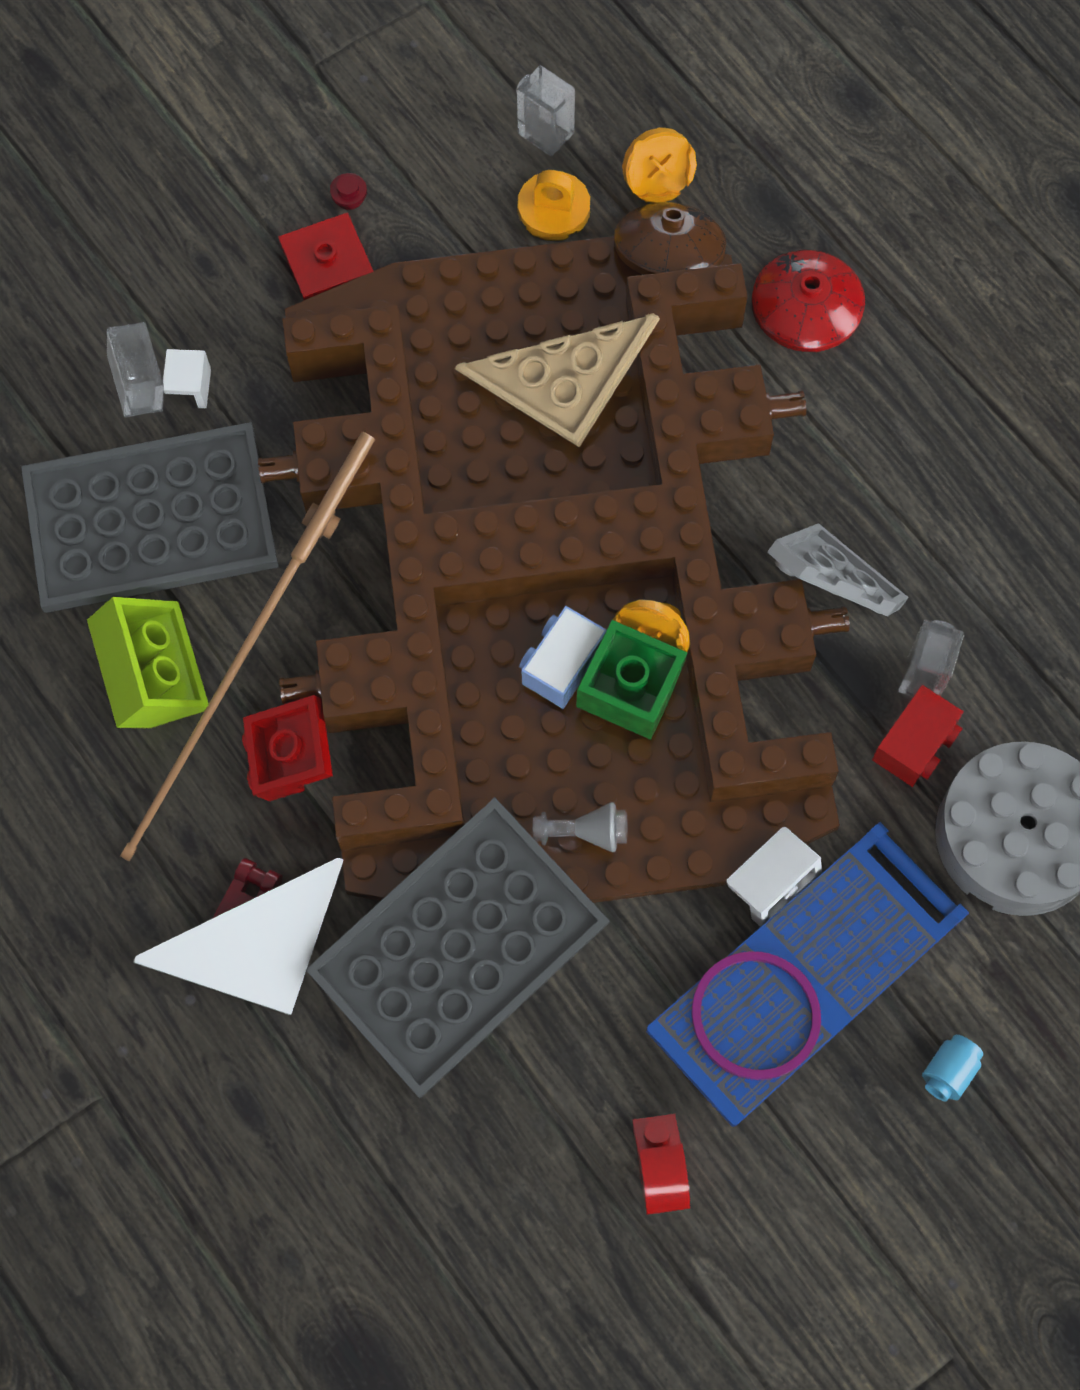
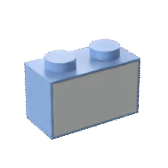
M565 606L558 617L552 615L545 624L541 634L544 638L537 649L530 647L522 658L519 666L522 669V685L564 709L580 685L607 630Z

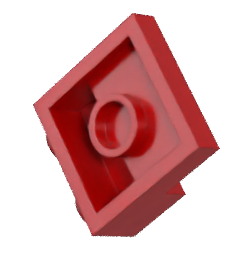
M312 695L243 717L245 732L243 733L242 741L249 763L247 781L254 796L267 801H273L305 791L304 785L333 777L321 698Z

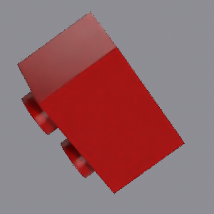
M921 685L878 746L872 761L911 787H914L921 776L928 780L941 759L935 756L941 746L944 745L950 749L963 730L957 723L964 711L929 688Z

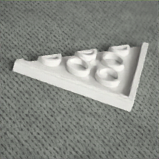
M336 858L135 956L133 963L291 1015L343 859Z

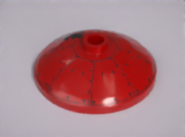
M816 250L792 251L773 259L759 273L752 293L753 313L764 333L776 343L802 352L824 351L846 341L858 328L865 307L863 286L856 273L841 259ZM806 285H813L817 288L809 289L806 287Z

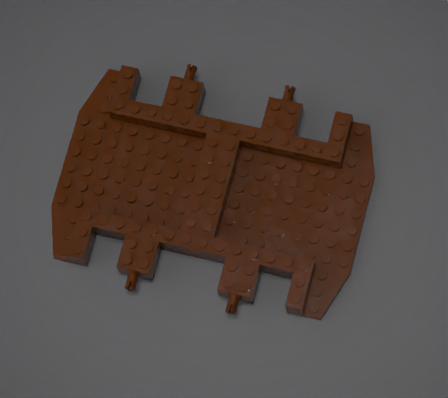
M614 236L395 262L285 308L286 318H283L285 348L293 382L367 374L372 412L293 422L296 450L293 451V455L258 458L261 483L296 478L297 482L300 483V493L307 513L312 503L318 506L321 503L360 433L365 432L375 439L336 509L383 504L397 630L317 640L319 670H316L314 675L279 678L282 704L312 695L321 698L324 720L329 733L409 723L416 786L332 797L336 838L342 852L345 891L347 895L381 901L494 797L593 903L723 886L727 884V879L782 827H787L806 845L838 830L840 824L832 786L839 770L831 732L748 742L738 681L810 672L816 657L814 635L849 632L850 623L849 616H845V614H848L846 606L811 611L809 607L807 608L801 579L721 589L699 464L767 456L770 454L774 436L772 419L806 416V399L802 400L805 397L803 391L772 396L766 392L761 364L683 374L677 341L678 335L742 328L748 296L741 263L733 264L731 255L725 254L719 266L642 275L628 267L620 259L614 247ZM651 313L660 318L580 447L455 370L459 363H469L505 351L519 350L555 338L592 331L594 328L621 321H631L646 317V315ZM637 600L668 603L679 609L681 618L689 631L690 647L669 703L651 740L577 708V689L564 709L522 685V669L519 667L522 658L530 647L537 649L544 638L541 634L545 624L552 615L558 617L565 606L607 630L616 613L627 603ZM613 802L616 805L618 824L616 851L610 852L577 837L575 834V820Z

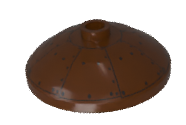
M656 202L634 209L618 222L614 234V247L620 259L628 267L642 275L719 266L726 251V237L721 227L703 211L681 203Z

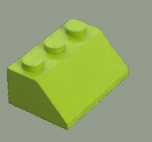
M112 597L87 619L117 728H153L205 711L209 703L178 601Z

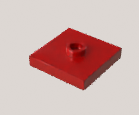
M348 212L278 236L281 248L303 300L374 272Z

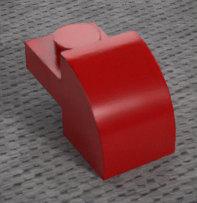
M668 1114L633 1119V1133L646 1214L690 1209L686 1161L683 1143L681 1144L676 1115Z

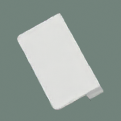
M782 827L727 879V885L750 906L752 920L761 927L822 874L821 857L787 827Z

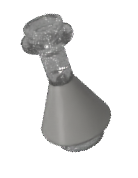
M613 802L575 820H548L546 812H542L541 816L533 817V838L535 841H542V845H547L548 837L577 836L610 852H615L617 844H627L626 810H616V805Z

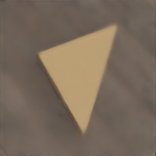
M651 313L646 315V317L631 321H621L594 328L592 331L581 334L567 335L540 342V344L490 355L487 356L488 358L459 363L455 370L580 447L660 318Z

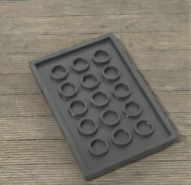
M252 422L21 466L40 606L43 612L48 613L109 601L112 597L124 598L278 568L279 564L264 483H261L259 475V455Z
M494 797L314 961L306 971L419 1098H422L602 931L610 921Z

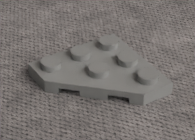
M819 523L777 539L767 552L776 559V566L785 574L796 576L834 595H839L867 607L878 614L885 616L893 614L900 610L909 598Z

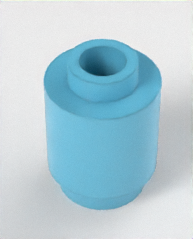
M956 1034L951 1040H945L922 1073V1077L926 1081V1090L941 1101L946 1102L948 1099L959 1100L981 1067L982 1050L974 1042L961 1035Z

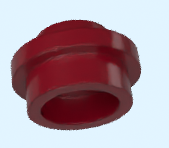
M341 174L330 185L331 198L343 209H355L366 198V183L357 174Z

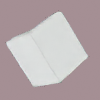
M167 349L162 383L164 393L194 395L198 408H207L211 367L206 352L202 350Z

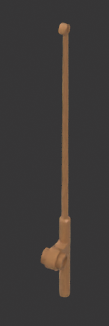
M365 432L360 433L319 506L312 503L301 523L307 527L291 553L292 559L131 841L127 843L120 857L130 861L137 850V844L301 563H305L319 538L321 539L324 536L330 539L341 520V518L335 515V509L375 442V439Z

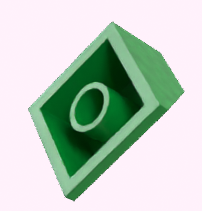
M612 620L577 689L576 707L651 740L669 703L688 652Z

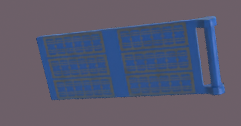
M881 822L875 825L860 841L728 955L731 956L750 951L773 954L793 964L809 980L820 1004L821 1027L817 1042L803 1063L783 1076L767 1080H751L735 1076L715 1064L700 1046L692 1024V1002L699 982L649 1024L646 1029L647 1034L732 1127L737 1126L969 914L961 903L957 906L887 835L889 830ZM876 846L945 917L939 924L870 855L868 851ZM758 961L737 963L719 972L711 980L704 992L701 1004V1019L706 1036L719 1054L738 1066L755 1070L779 1067L797 1056L807 1042L811 1030V1010L808 999L798 982L779 967Z

